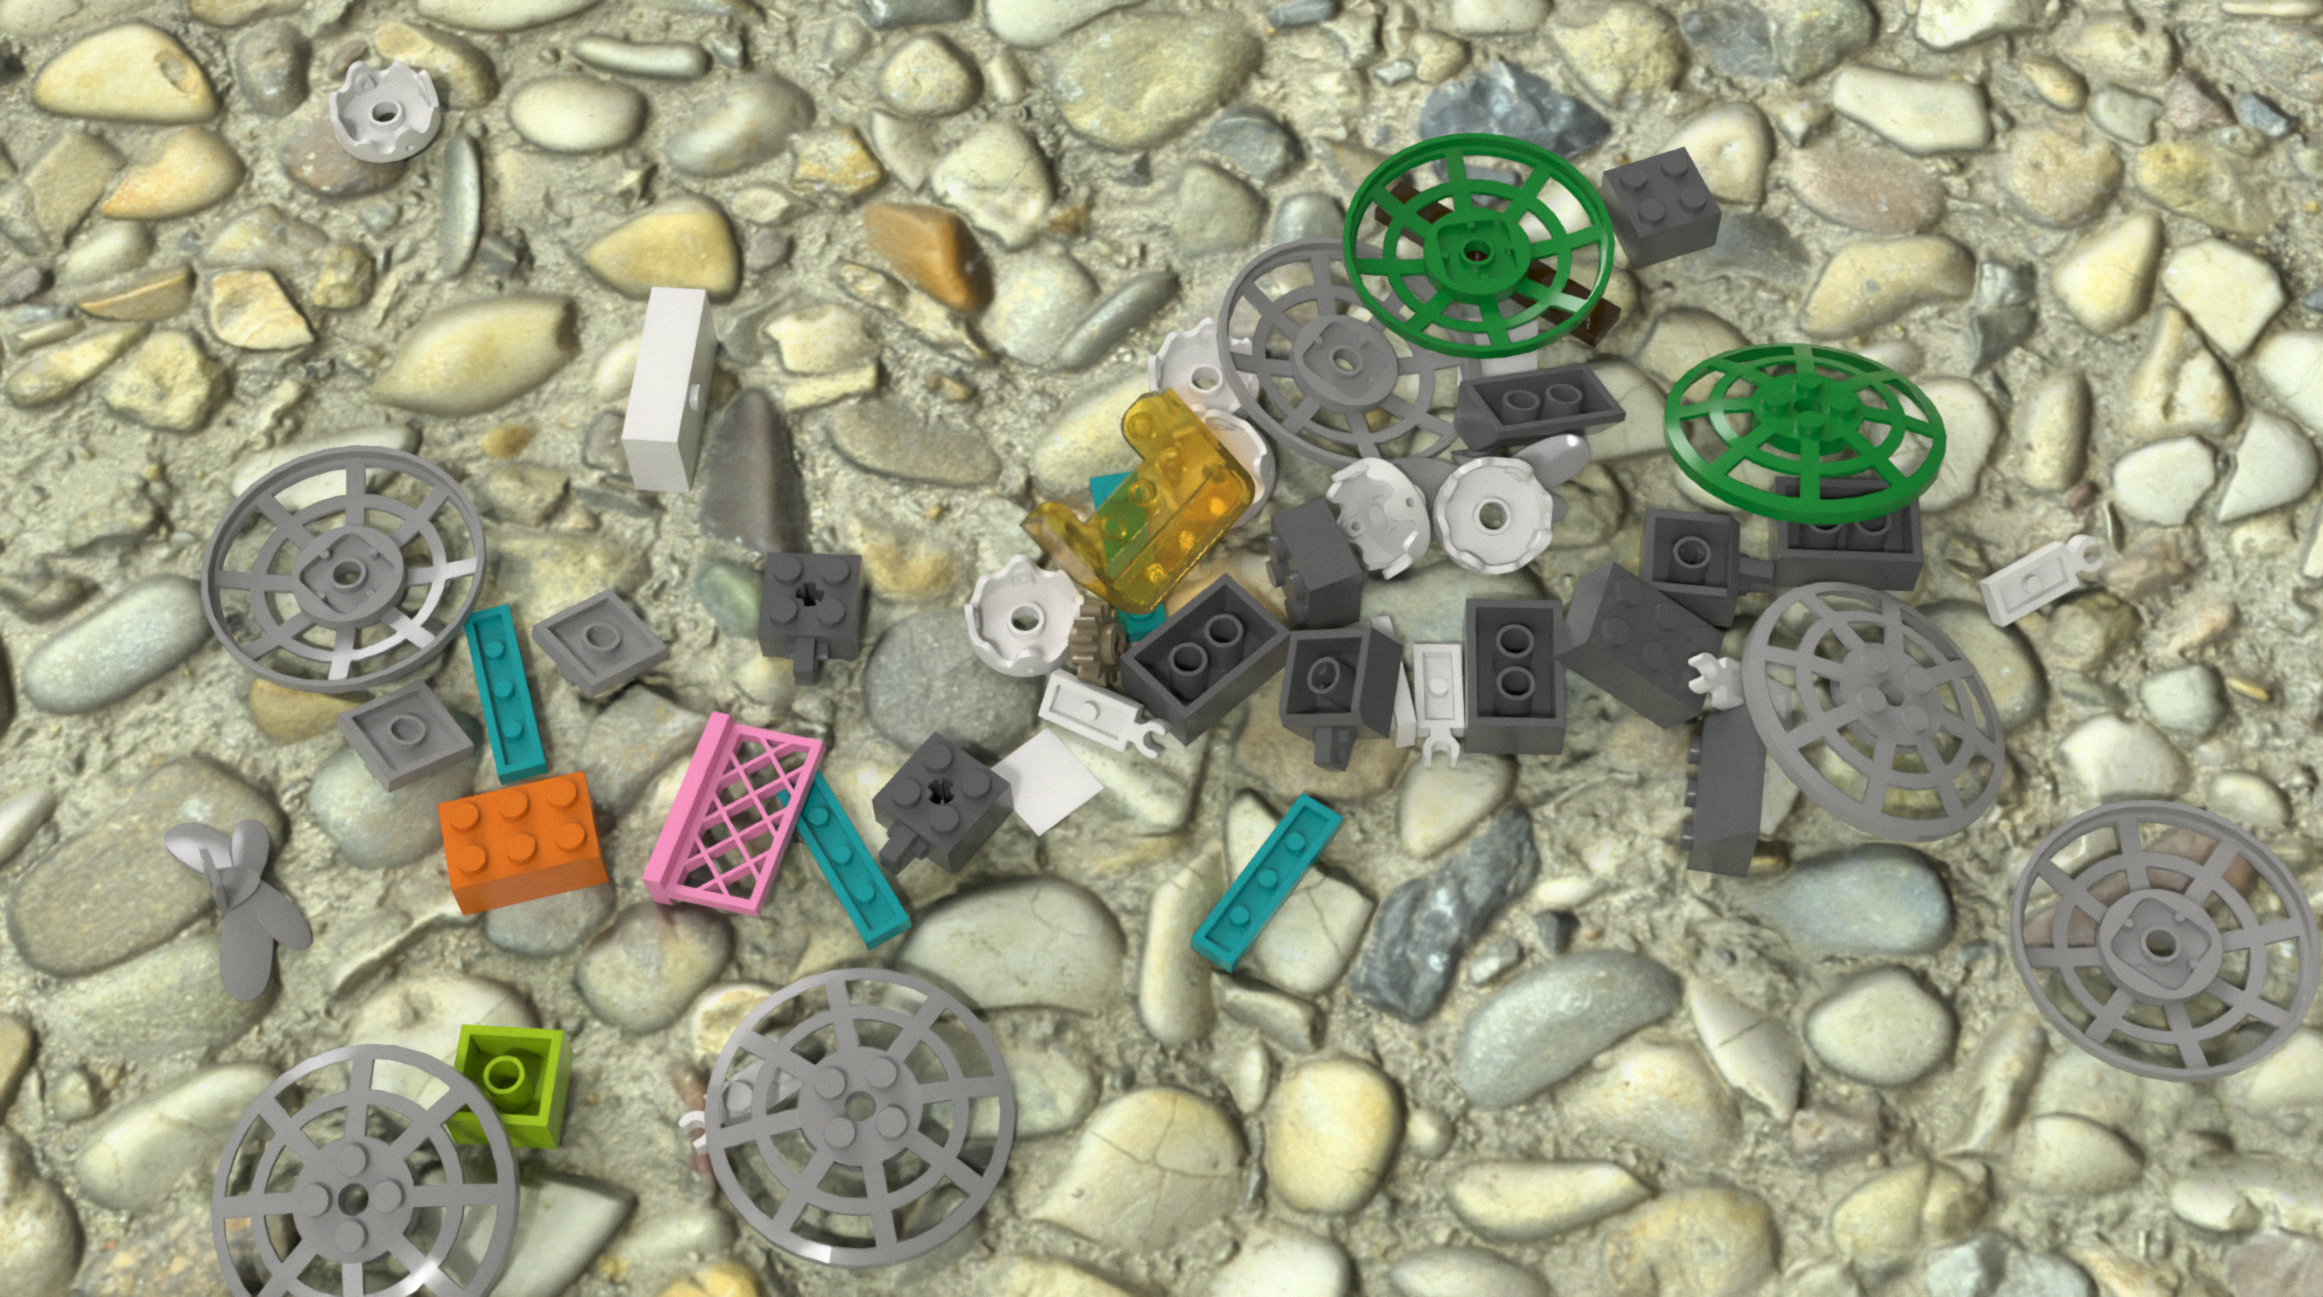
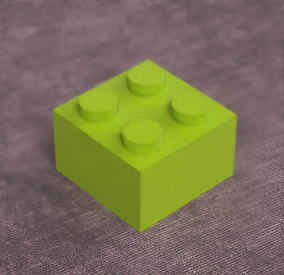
M462 1024L454 1067L474 1082L497 1109L510 1134L513 1147L558 1150L574 1057L564 1030ZM467 1104L445 1123L456 1144L490 1146L477 1116Z

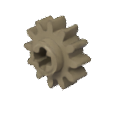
M1088 602L1087 604L1080 605V617H1074V624L1070 629L1068 638L1070 659L1073 665L1079 666L1077 679L1087 680L1101 687H1107L1108 684L1115 683L1114 671H1120V656L1126 652L1125 631L1122 624L1116 623L1118 611L1117 609L1111 610L1110 602Z

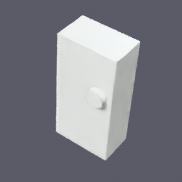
M654 286L651 288L621 438L636 490L690 493L718 346L706 290Z

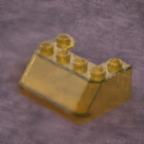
M1172 388L1141 394L1123 414L1121 420L1122 436L1129 446L1141 457L1142 461L1084 523L1066 505L1050 501L1036 506L1019 524L1024 532L1058 568L1067 573L1071 580L1130 615H1142L1154 611L1249 508L1255 497V483L1251 475Z

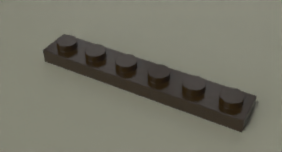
M1401 180L1390 191L1404 205L1411 198L1421 193ZM1435 202L1417 214L1433 225L1437 220L1453 212V210L1439 202ZM1379 206L1375 208L1374 219L1389 227L1393 218ZM1404 228L1401 233L1402 236L1421 247L1424 246L1423 239L1407 228ZM1470 251L1466 254L1468 259L1477 262L1488 258L1481 251ZM1534 260L1530 263L1527 278L1549 288L1554 280L1556 270L1539 260ZM1568 278L1562 293L1586 300L1591 290ZM1514 293L1508 297L1527 309L1537 303V301L1519 293ZM1602 297L1593 312L1569 334L1595 348L1619 320L1621 308ZM1550 307L1540 317L1558 326L1574 314Z

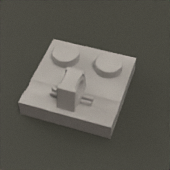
M610 588L533 625L532 639L560 667L561 677L571 687L577 685L590 699L601 694L609 687L616 686L665 661L667 658L668 647Z
M422 679L342 712L337 717V728L364 761V765L373 778L378 779L388 793L473 756V742Z

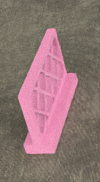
M712 711L642 877L654 901L673 906L675 900H681L759 917L826 751L824 742L735 724L729 714ZM743 741L762 744L766 753L743 765H740L736 758ZM794 751L808 753L804 765L786 775L777 761ZM773 763L780 778L754 791L747 776ZM742 779L749 794L723 807L719 800L723 789ZM787 789L791 796L788 806L768 817L761 801ZM756 805L763 820L737 833L729 818ZM725 821L732 836L705 849L702 839L706 830ZM780 825L778 830L776 831L774 827ZM770 830L774 838L771 848L751 859L743 844ZM739 847L746 862L719 875L712 860ZM706 863L708 864L715 879L698 888L683 886L689 872ZM762 868L761 873L759 875L757 870ZM753 873L757 883L750 900L730 896L726 886ZM721 889V891L723 892V894L716 893V892Z

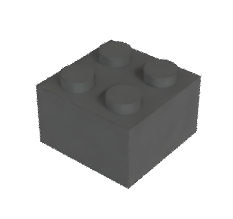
M1685 147L1603 171L1600 197L1612 221L1613 232L1634 270L1716 244L1722 212Z
M1323 497L1272 515L1271 536L1266 537L1267 548L1270 553V561L1265 563L1266 571L1273 587H1281L1286 597L1284 599L1285 610L1292 625L1296 626L1299 624L1303 631L1340 629L1359 622L1363 572L1325 498Z

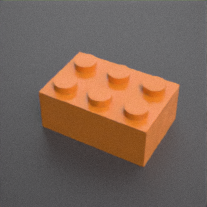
M584 771L437 804L451 890L463 916L609 882L594 799Z

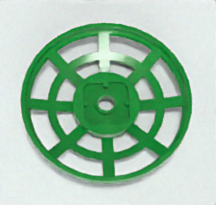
M1461 133L1427 139L1406 147L1383 161L1365 178L1352 198L1345 217L1342 246L1344 266L1352 288L1364 307L1382 325L1402 339L1430 351L1453 357L1492 359L1507 358L1535 351L1556 342L1576 329L1593 312L1605 293L1612 273L1615 240L1612 221L1603 200L1592 184L1573 165L1553 152L1528 141L1497 134ZM1463 156L1501 157L1523 163L1534 168L1521 189L1493 180L1467 179ZM1445 158L1449 182L1441 183L1422 191L1411 198L1405 205L1385 189L1392 180L1408 170L1430 161ZM1550 177L1563 185L1579 201L1588 214L1593 226L1566 234L1564 226L1555 213L1537 199ZM1470 195L1494 196L1508 200L1511 203L1504 213L1488 208L1473 207ZM1452 197L1455 211L1441 217L1433 225L1417 214L1435 202ZM1372 201L1393 218L1384 237L1383 259L1358 258L1356 256L1358 229L1365 211ZM1529 211L1545 226L1552 239L1530 244L1526 232L1518 223L1526 212ZM1404 228H1407L1424 240L1422 259L1396 260L1397 244ZM1598 242V274L1588 298L1584 300L1562 293L1570 275L1571 251ZM1470 251H1481L1488 258L1477 262L1468 259L1466 254ZM1557 255V271L1549 288L1527 278L1531 261ZM1361 275L1387 276L1388 282L1397 297L1415 314L1404 324L1390 315L1369 294L1363 284ZM1426 276L1438 292L1424 305L1408 290L1401 277ZM1514 293H1519L1537 301L1536 304L1524 312L1506 319L1501 318L1497 302L1507 299ZM1454 301L1478 305L1483 322L1462 321L1444 316L1442 313ZM1550 307L1574 314L1554 329L1530 339L1510 343L1506 332L1507 330L1530 323L1544 314ZM1433 323L1439 327L1457 332L1487 333L1491 345L1479 346L1452 343L1430 337L1422 332Z
M1804 343L1750 345L1725 351L1702 361L1687 371L1674 385L1667 398L1663 422L1665 443L1673 460L1686 476L1703 490L1725 503L1747 512L1780 521L1803 524L1861 522L1885 516L1906 507L1925 494L1936 481L1946 453L1947 434L1943 419L1933 402L1918 386L1900 373L1872 359L1828 346ZM1795 364L1796 373L1772 377L1758 369L1776 365ZM1815 366L1837 370L1852 377L1839 382L1816 374ZM1714 371L1725 374L1715 384L1709 401L1680 406L1682 395L1692 384ZM1739 379L1758 387L1751 398L1724 399L1728 389ZM1884 384L1891 385L1909 398L1925 415L1928 422L1905 415L1898 398ZM1872 388L1885 401L1889 410L1863 405V402L1856 393ZM1749 413V420L1753 431L1742 438L1729 425L1724 414ZM1709 416L1714 432L1729 449L1710 464L1689 443L1681 427V421ZM1864 420L1891 426L1888 436L1879 446L1875 447L1861 435ZM1906 430L1933 439L1927 459L1916 472L1907 478L1889 460L1900 447ZM1767 443L1784 452L1800 455V461L1779 457L1759 448ZM1849 447L1859 455V457L1844 461L1820 462V456L1835 454ZM1746 459L1753 464L1772 471L1800 476V498L1759 490L1739 482L1727 474ZM1871 468L1890 486L1883 491L1860 497L1836 500L1819 499L1820 478L1849 476Z

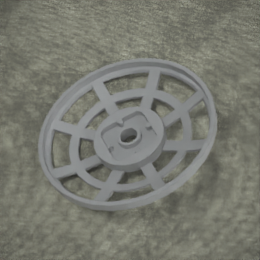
M1318 237L1297 239L1280 244L1256 256L1239 272L1229 287L1218 314L1216 339L1219 360L1226 380L1239 403L1254 421L1278 442L1308 459L1329 467L1344 469L1360 459L1331 453L1307 443L1296 435L1304 429L1310 434L1327 441L1356 446L1362 459L1368 457L1382 459L1376 445L1396 440L1410 432L1415 426L1441 438L1426 450L1408 457L1435 458L1445 452L1460 437L1453 428L1454 420L1452 423H1449L1426 413L1434 394V371L1460 366L1462 381L1481 378L1480 359L1453 357L1438 352L1429 354L1427 349L1405 339L1404 341L1413 356L1396 358L1391 345L1382 335L1387 327L1382 325L1374 316L1366 323L1354 317L1337 315L1335 301L1354 304L1366 309L1353 288L1332 285L1329 260L1344 262L1343 239ZM1356 242V256L1358 258L1383 259L1382 249L1373 245ZM1311 260L1314 285L1291 290L1277 298L1273 303L1254 283L1258 278L1277 267L1297 261ZM1426 276L1401 277L1408 290L1425 304L1438 292ZM1393 290L1384 302L1372 296L1390 315L1403 324L1407 321L1399 313L1405 304L1397 297ZM1242 295L1261 315L1253 335L1252 356L1230 352L1229 324L1235 306ZM1316 301L1319 317L1308 322L1302 329L1283 314L1296 305ZM1454 302L1442 313L1444 316L1466 321ZM1271 327H1274L1292 343L1289 360L1266 359V339ZM1444 328L1452 343L1476 345L1472 333L1457 332ZM1343 359L1352 366L1353 371L1340 369L1334 360ZM1237 371L1257 375L1259 383L1268 398L1287 417L1281 424L1271 418L1250 395ZM1419 374V393L1414 406L1391 394L1398 376ZM1271 377L1293 378L1296 386L1305 398L1296 408H1293L1279 393ZM1381 407L1402 419L1401 422L1391 428L1370 433L1363 414L1370 413ZM1320 408L1335 414L1344 415L1350 433L1331 430L1311 421V419ZM1401 458L1388 459V460H1385V461H1387V462H1389V463L1392 464L1393 462H1395V461H1397V460H1399V459H1401Z
M351 445L328 448L297 457L274 468L252 483L232 502L217 523L206 546L201 568V596L206 616L221 645L237 663L257 677L280 687L307 693L337 694L365 690L391 682L419 668L440 653L460 632L474 611L484 586L487 569L486 539L478 513L466 492L448 473L430 461L406 451L382 446ZM366 468H381L404 473L426 482L433 489L416 509L391 497L366 494ZM346 469V495L334 496L318 501L293 515L274 498L284 489L309 477L334 470ZM447 500L458 510L468 527L473 544L474 557L450 563L447 562L443 541L430 522ZM259 509L277 529L271 533L261 547L253 564L252 573L223 570L225 558L234 538L246 521ZM366 510H375L389 513L403 519L404 522L390 536H387L379 530L365 526ZM340 511H346V521L343 527L326 531L316 538L305 528L306 525L319 518ZM420 533L430 548L433 566L407 570L401 551ZM288 540L301 550L293 564L291 575L268 574L275 556ZM357 571L361 573L360 578L353 584H338L339 578L346 572ZM473 576L472 584L464 603L452 621L436 637L422 628L438 608L445 592L446 582ZM432 585L424 605L412 620L396 608L406 588ZM220 588L250 591V600L254 614L266 635L243 648L239 645L225 621L220 601ZM266 593H293L301 612L278 626L269 612ZM382 621L396 632L393 636L377 644L354 649L356 632L359 629ZM314 624L336 631L334 651L313 648L296 641L294 638ZM406 641L420 649L411 657L386 669L360 677L349 678L353 662H361L381 656L401 646ZM281 647L300 658L319 663H329L331 667L328 680H309L280 674L266 668L257 660Z
M1817 582L1797 587L1780 596L1755 622L1747 637L1742 657V683L1746 704L1756 731L1771 757L1789 780L1811 801L1833 817L1859 831L1886 840L1907 843L1934 842L1956 835L1981 817L1993 803L2002 784L2006 762L2005 738L1999 713L1987 686L1975 666L1959 646L1935 623L1913 607L1888 594L1865 586L1844 582ZM1818 596H1840L1857 599L1880 607L1882 615L1861 610L1836 613ZM1799 601L1820 619L1804 634L1797 651L1768 645L1770 634L1779 617L1794 603ZM1902 619L1906 621L1908 624H1910L1912 627L1917 629L1919 632H1921L1923 635H1925L1936 647H1938L1946 655L1950 662H1948L1947 659L1942 655V653H1940L1927 639L1922 637L1920 634H1918L1910 627L1904 625L1902 623ZM1864 623L1883 627L1885 645L1879 643L1865 644L1848 624ZM1829 631H1832L1850 651L1838 663L1814 655L1820 639ZM1904 637L1921 648L1937 666L1924 669L1918 662L1904 653ZM1766 664L1795 669L1798 696L1810 721L1789 732L1785 730L1770 696ZM1812 674L1830 679V693L1834 709L1828 712L1823 711L1815 692ZM1961 679L1965 680L1979 704L1986 720L1989 739L1976 729L1972 702ZM1950 682L1959 701L1963 720L1943 709L1941 696L1937 689L1938 686ZM1883 693L1890 697L1894 706L1887 703V699ZM1847 726L1857 738L1874 748L1873 760L1852 747L1837 730ZM1940 727L1962 739L1956 756L1947 765H1945L1932 741ZM1822 738L1826 745L1845 763L1867 776L1869 779L1862 803L1830 783L1807 761L1799 749ZM1974 749H1976L1991 761L1989 780L1986 789L1975 802L1963 808L1953 779L1958 777L1967 767ZM1918 751L1929 773L1913 774L1893 770L1894 755H1906ZM1890 786L1910 791L1937 788L1947 816L1938 819L1917 820L1881 812L1887 788Z
M2126 800L2098 806L2074 816L2052 831L2034 850L2018 879L2011 902L2009 932L2013 957L2023 984L2038 1009L2062 1035L2081 1050L2111 1067L2140 1077L2169 1082H2202L2232 1076L2253 1067L2284 1045L2302 1023L2315 998L2321 973V943L2316 919L2304 891L2288 867L2260 840L2242 827L2217 814L2187 804L2161 800ZM2138 823L2178 826L2203 834L2219 842V845L2204 866L2173 854L2154 851L2142 852ZM2117 825L2121 854L2093 864L2080 873L2075 880H2072L2051 861L2058 851L2077 838L2100 828ZM2237 854L2252 864L2270 883L2284 904L2290 917L2289 919L2259 925L2255 914L2245 899L2230 883L2222 878ZM2146 869L2170 871L2194 881L2184 895L2163 889H2150ZM2125 871L2130 893L2118 899L2110 908L2087 892L2091 886L2101 879L2117 872ZM2038 876L2062 896L2053 920V948L2025 947L2023 936L2025 908L2031 888ZM2211 892L2217 895L2231 910L2242 929L2219 933L2214 921L2201 908ZM2074 907L2099 925L2095 947L2068 948V924ZM2158 938L2165 941L2170 946L2172 955L2168 957L2154 955L2149 951L2146 940ZM2296 938L2299 949V980L2294 1000L2289 1010L2286 1011L2258 997L2263 990L2267 974L2266 945ZM2248 949L2250 956L2249 975L2244 991L2216 977L2221 967L2223 953ZM2101 967L2107 979L2117 988L2105 1006L2098 1003L2085 989L2075 969ZM2031 968L2059 969L2060 975L2073 997L2088 1013L2095 1017V1020L2084 1034L2069 1023L2048 1000L2035 979ZM2205 993L2231 1007L2227 1013L2216 1021L2193 1029L2184 1004L2195 1000ZM2134 1001L2150 1006L2162 1007L2171 1031L2148 1029L2122 1018ZM2246 1015L2276 1028L2266 1041L2248 1054L2213 1067H2209L2199 1045L2200 1042L2211 1040L2226 1033L2239 1024ZM2113 1030L2124 1036L2145 1043L2177 1046L2187 1069H2174L2145 1064L2119 1055L2102 1045Z
M862 967L831 970L803 978L775 992L754 1008L732 1032L717 1058L708 1084L704 1112L706 1145L714 1175L728 1202L744 1222L771 1245L798 1259L830 1268L865 1270L891 1267L920 1258L945 1245L969 1226L990 1201L1004 1175L1013 1144L1015 1105L1012 1082L1004 1058L989 1031L966 1006L946 991L920 978L892 970ZM869 980L890 982L914 989L928 996V999L913 1017L884 1007L850 1006L845 981ZM825 986L830 1010L801 1022L785 1034L778 1043L752 1031L766 1015L783 1002L809 989ZM946 1008L959 1017L977 1038L990 1061L994 1076L964 1078L961 1067L952 1051L936 1033L930 1030ZM854 1021L882 1022L902 1029V1031L887 1051L874 1047L859 1046ZM833 1025L838 1051L829 1054L816 1065L791 1051L809 1035L824 1027ZM920 1041L938 1058L947 1074L948 1080L924 1084L918 1083L913 1072L904 1062ZM740 1048L764 1060L753 1088L751 1103L752 1120L721 1129L720 1105L723 1085L730 1064ZM777 1069L784 1071L803 1083L799 1093L798 1108L767 1115L768 1093ZM999 1096L1000 1119L998 1138L990 1164L983 1177H981L957 1159L968 1129L969 1099ZM857 1097L869 1099L876 1108L874 1114L863 1121L852 1119L845 1110L847 1104ZM953 1101V1123L947 1143L942 1148L920 1132L923 1105ZM801 1130L804 1140L814 1155L800 1176H797L782 1160L773 1144L771 1136ZM756 1141L758 1151L768 1170L789 1191L773 1219L762 1212L741 1188L728 1163L726 1149ZM908 1150L931 1166L911 1184L895 1192L888 1193L884 1167L897 1161ZM833 1166L845 1171L863 1172L867 1198L840 1197L823 1192L817 1188ZM944 1176L970 1195L960 1208L939 1225L914 1238L897 1243L892 1211L903 1208L923 1197L938 1185ZM807 1203L815 1208L839 1215H871L876 1247L858 1249L829 1246L805 1239L791 1232V1229Z
M361 1044L336 1048L303 1061L282 1074L261 1092L239 1119L223 1150L215 1176L211 1205L213 1242L220 1269L233 1296L252 1297L244 1287L233 1265L226 1237L225 1219L251 1217V1229L256 1248L266 1268L273 1275L257 1297H284L287 1292L291 1293L294 1297H408L417 1292L423 1285L428 1287L438 1297H486L495 1285L509 1257L518 1227L521 1191L518 1162L510 1134L497 1109L474 1082L455 1067L429 1054L396 1045ZM375 1059L392 1060L415 1066L439 1078L451 1089L427 1111L419 1104L401 1095L382 1090H371ZM353 1060L349 1091L337 1092L318 1099L298 1111L293 1117L289 1115L275 1098L287 1086L310 1072L335 1063ZM466 1104L477 1116L489 1140L496 1164L497 1184H465L464 1171L458 1151L449 1134L442 1126ZM369 1105L394 1110L414 1122L392 1144L367 1136ZM347 1107L345 1136L343 1138L331 1141L319 1148L302 1130L308 1123L321 1115ZM261 1115L276 1135L268 1144L259 1161L252 1183L251 1195L226 1197L228 1180L236 1154L251 1125ZM428 1138L433 1142L441 1158L447 1185L421 1186L418 1173L409 1159ZM287 1145L304 1166L297 1177L293 1192L267 1194L273 1168ZM362 1185L368 1193V1204L363 1212L353 1216L346 1208V1197L352 1188ZM497 1205L496 1222L487 1252L474 1277L463 1289L440 1267L448 1258L458 1238L464 1218L465 1206ZM421 1207H446L441 1231L431 1251L426 1256L409 1239V1236L417 1224ZM293 1214L296 1228L302 1240L284 1262L279 1258L271 1242L266 1215ZM392 1254L411 1272L406 1278L393 1286L365 1295L364 1265L378 1262ZM317 1255L329 1261L342 1264L343 1296L320 1292L299 1279Z

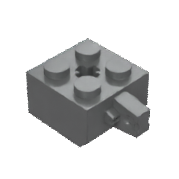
M1653 508L1646 509L1640 538L1638 578L1710 625L1731 627L1737 606V597L1746 596L1747 593H1770L1773 583L1774 562L1752 559L1747 554L1739 553L1740 523L1731 516Z
M767 552L757 631L763 657L794 659L793 675L796 685L815 686L819 660L858 659L867 588L862 555Z
M1372 627L1291 631L1278 713L1284 728L1308 741H1313V744H1315L1314 764L1328 772H1346L1351 748L1356 740L1389 739L1403 646Z
M934 731L872 799L875 820L888 829L886 833L887 837L890 838L879 851L880 863L884 868L897 876L915 857L920 860L927 857L951 875L960 872L1014 811L1011 783Z

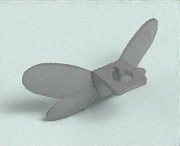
M1563 433L1537 441L1515 453L1510 458L1520 459L1530 464L1534 469L1536 479L1545 490H1548L1579 473L1590 458V448L1583 437L1576 434ZM1469 449L1451 451V460L1455 465L1433 458L1413 456L1404 457L1392 463L1406 475L1413 485L1419 487L1425 496L1426 507H1430L1427 510L1431 531L1430 542L1438 541L1433 523V510L1435 499L1442 484L1459 467L1476 460L1474 457L1504 458L1497 449L1491 452L1472 453ZM1549 492L1553 501L1552 524L1560 522L1565 518L1567 505L1559 496ZM1485 504V505L1481 508V510H1482L1486 505H1489V506H1491V507L1497 509L1498 511H1500V509H1499L1497 506L1493 505V504Z
M242 820L236 825L230 840L219 832L197 823H182L170 828L164 836L166 849L182 865L206 877L221 914H224L220 935L219 962L220 974L226 991L231 997L240 1002H249L259 998L265 991L271 975L274 939L295 951L305 950L312 941L308 924L295 905L279 891L261 880L270 850L267 830L258 820Z

